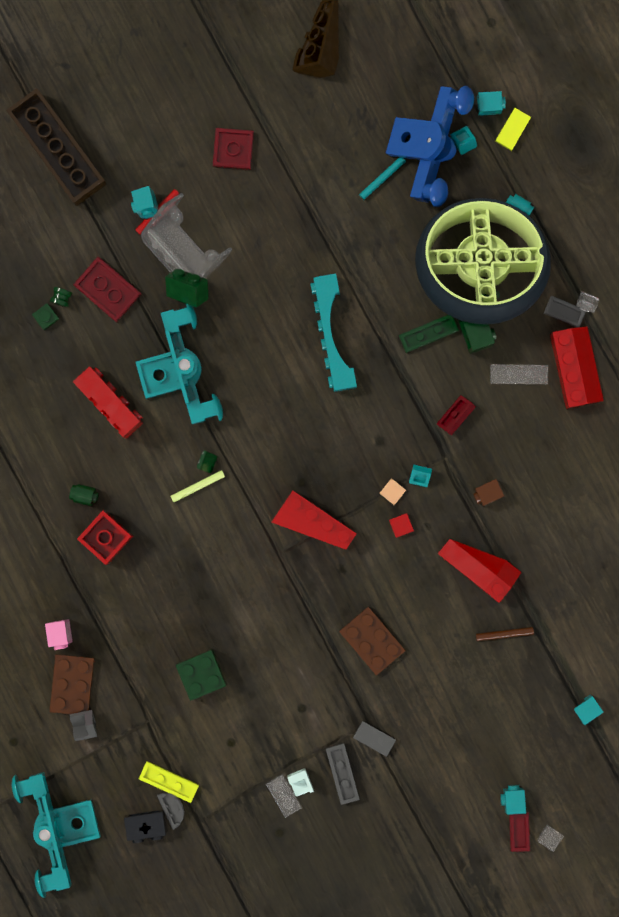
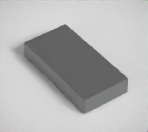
M550 296L543 314L578 328L581 325L586 310Z
M363 720L353 736L354 739L386 757L396 741L393 737Z

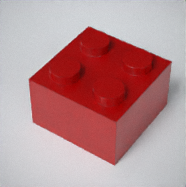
M103 510L77 540L100 561L108 565L131 540L133 535L109 513Z

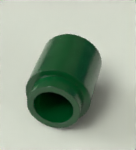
M77 484L72 485L69 499L73 500L74 503L92 507L93 503H97L99 493L96 492V488Z

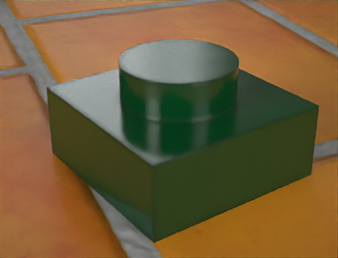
M48 303L32 314L43 330H46L59 320Z

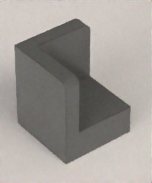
M92 710L70 714L75 741L97 737L96 720Z

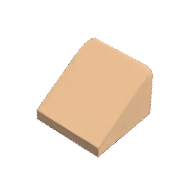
M391 478L379 494L395 505L406 490Z

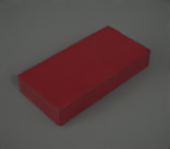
M527 811L525 814H510V851H530L529 812Z

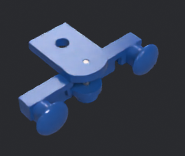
M468 86L461 87L459 91L452 87H440L431 121L395 118L386 154L394 157L420 160L410 197L417 201L428 203L431 201L434 207H440L447 200L448 185L442 178L436 179L440 162L451 160L456 154L454 141L448 136L455 109H457L459 114L466 115L473 107L474 94ZM411 134L410 140L405 143L406 137Z

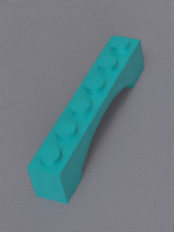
M336 274L314 277V283L310 284L312 294H316L317 301L314 302L315 312L320 313L321 320H318L317 323L319 332L323 331L324 339H321L322 350L327 351L328 358H324L326 369H330L331 376L328 377L329 388H333L334 392L357 388L354 368H349L340 357L331 333V307L335 295L340 293Z

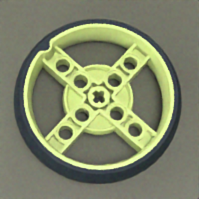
M476 198L454 203L431 219L419 238L416 247L415 264L418 279L429 299L443 312L468 323L496 324L521 315L539 299L548 283L551 257L543 232L529 215L503 201ZM470 221L471 236L464 239L457 249L431 250L436 239L444 231L455 225ZM490 222L511 229L529 247L508 248L503 240L491 234ZM535 272L532 282L524 291L510 299L497 302L495 286L503 282L509 273ZM435 274H458L466 284L475 287L476 301H471L454 294L439 281Z

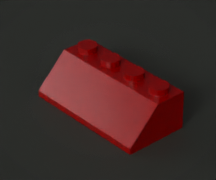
M588 326L552 332L550 338L566 409L604 401Z

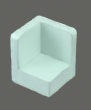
M305 768L287 775L295 796L314 792Z

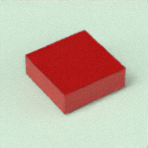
M407 513L389 520L396 538L414 531Z

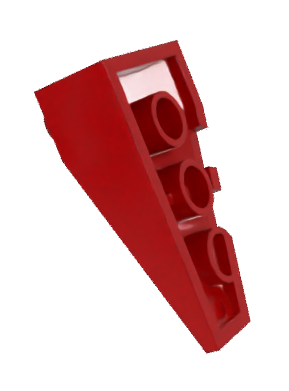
M449 539L438 553L498 603L512 588L521 574L507 560Z

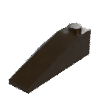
M322 0L312 20L314 25L310 32H306L304 36L306 41L303 47L299 48L296 53L292 69L296 73L318 78L335 75L339 59L338 0Z

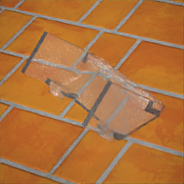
M180 193L160 207L143 229L141 238L170 273L176 269H182L191 274L206 278L220 266L232 249L228 248L221 254L212 249L205 253L202 252L180 227L183 222V215L176 207L184 196L183 193Z

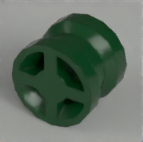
M54 287V295L50 298L49 302L68 307V299L71 297L72 292Z

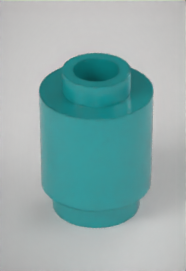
M517 194L514 197L510 195L506 203L519 208L527 215H530L534 209V206L530 205L531 202Z

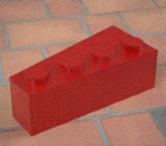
M294 491L291 492L271 522L345 550L357 534Z

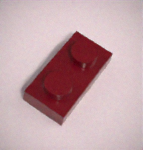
M460 395L437 422V425L452 436L476 406Z

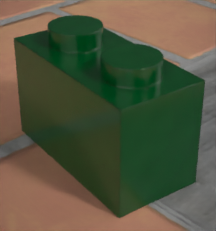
M176 269L165 276L167 297L194 307L200 306L209 299L208 279L182 269Z

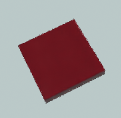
M216 128L213 167L251 170L254 131Z

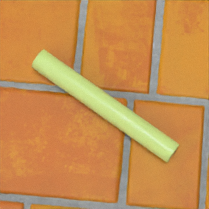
M221 470L171 495L173 502H176L224 478L225 475Z

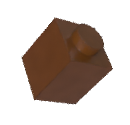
M497 479L475 488V493L473 494L476 503H481L482 506L504 497Z

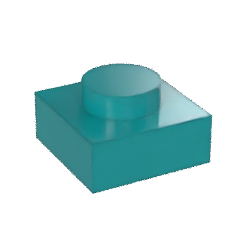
M413 464L409 483L428 487L432 469Z

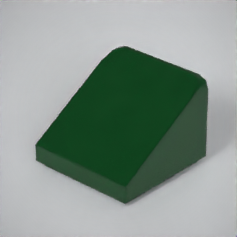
M204 450L197 464V469L211 473L217 456Z

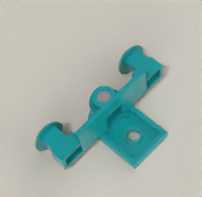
M186 304L187 308L162 312L161 317L171 352L135 362L145 398L148 399L181 389L192 425L205 422L206 418L218 416L220 422L223 418V408L215 394H212L213 400L200 403L196 384L201 376V363L192 351L185 348L179 329L180 326L190 323L193 330L196 328L197 316L193 306ZM157 370H162L165 374L164 378L160 381L154 379V373Z
M44 772L31 775L29 779L19 781L17 775H14L11 787L17 802L23 803V797L32 794L37 802L39 815L34 824L33 837L38 845L49 851L52 873L42 875L41 870L38 869L34 880L38 894L42 898H46L47 891L55 889L59 891L70 888L72 885L63 847L101 837L93 802L90 799L53 809ZM74 818L82 820L81 828L73 827L72 820Z

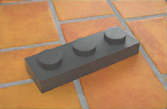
M345 744L327 747L326 752L341 805L360 800Z

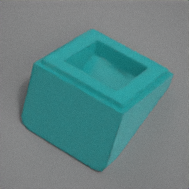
M467 126L450 134L461 155L477 147L476 139Z

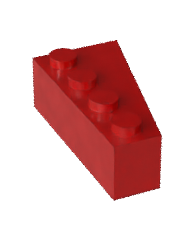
M89 366L73 383L105 415L109 423L119 431L118 433L127 439L143 424L140 421L143 417L136 410L131 411L128 405L130 403L123 396H117L115 393L117 389L110 382L105 383L102 379L104 375L97 367L93 369Z

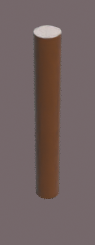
M533 627L479 633L476 634V641L534 635Z

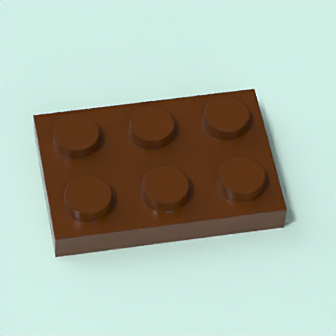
M369 607L364 609L339 631L376 676L405 652V649Z
M55 655L49 712L74 714L89 711L95 658Z

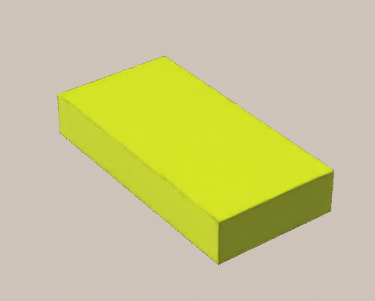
M514 108L495 142L512 151L531 117Z

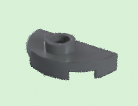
M165 792L157 794L169 823L174 830L181 824L184 818L185 810L183 803L173 794Z

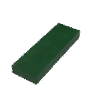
M446 315L400 334L399 338L405 352L408 353L456 333L459 329L454 318Z

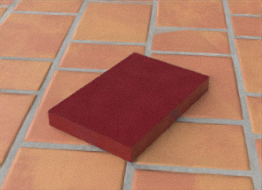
M97 257L73 284L116 323L141 296V293L100 257Z

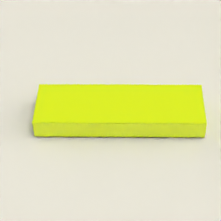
M146 761L139 780L189 803L192 802L199 787V784L149 761Z

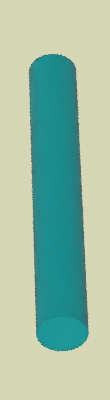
M399 157L365 188L359 196L365 200L401 167L406 160Z

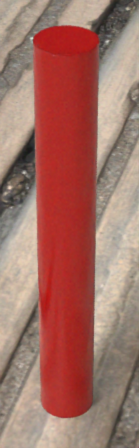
M174 189L158 205L159 213L145 219L135 231L141 235L180 195L179 192Z

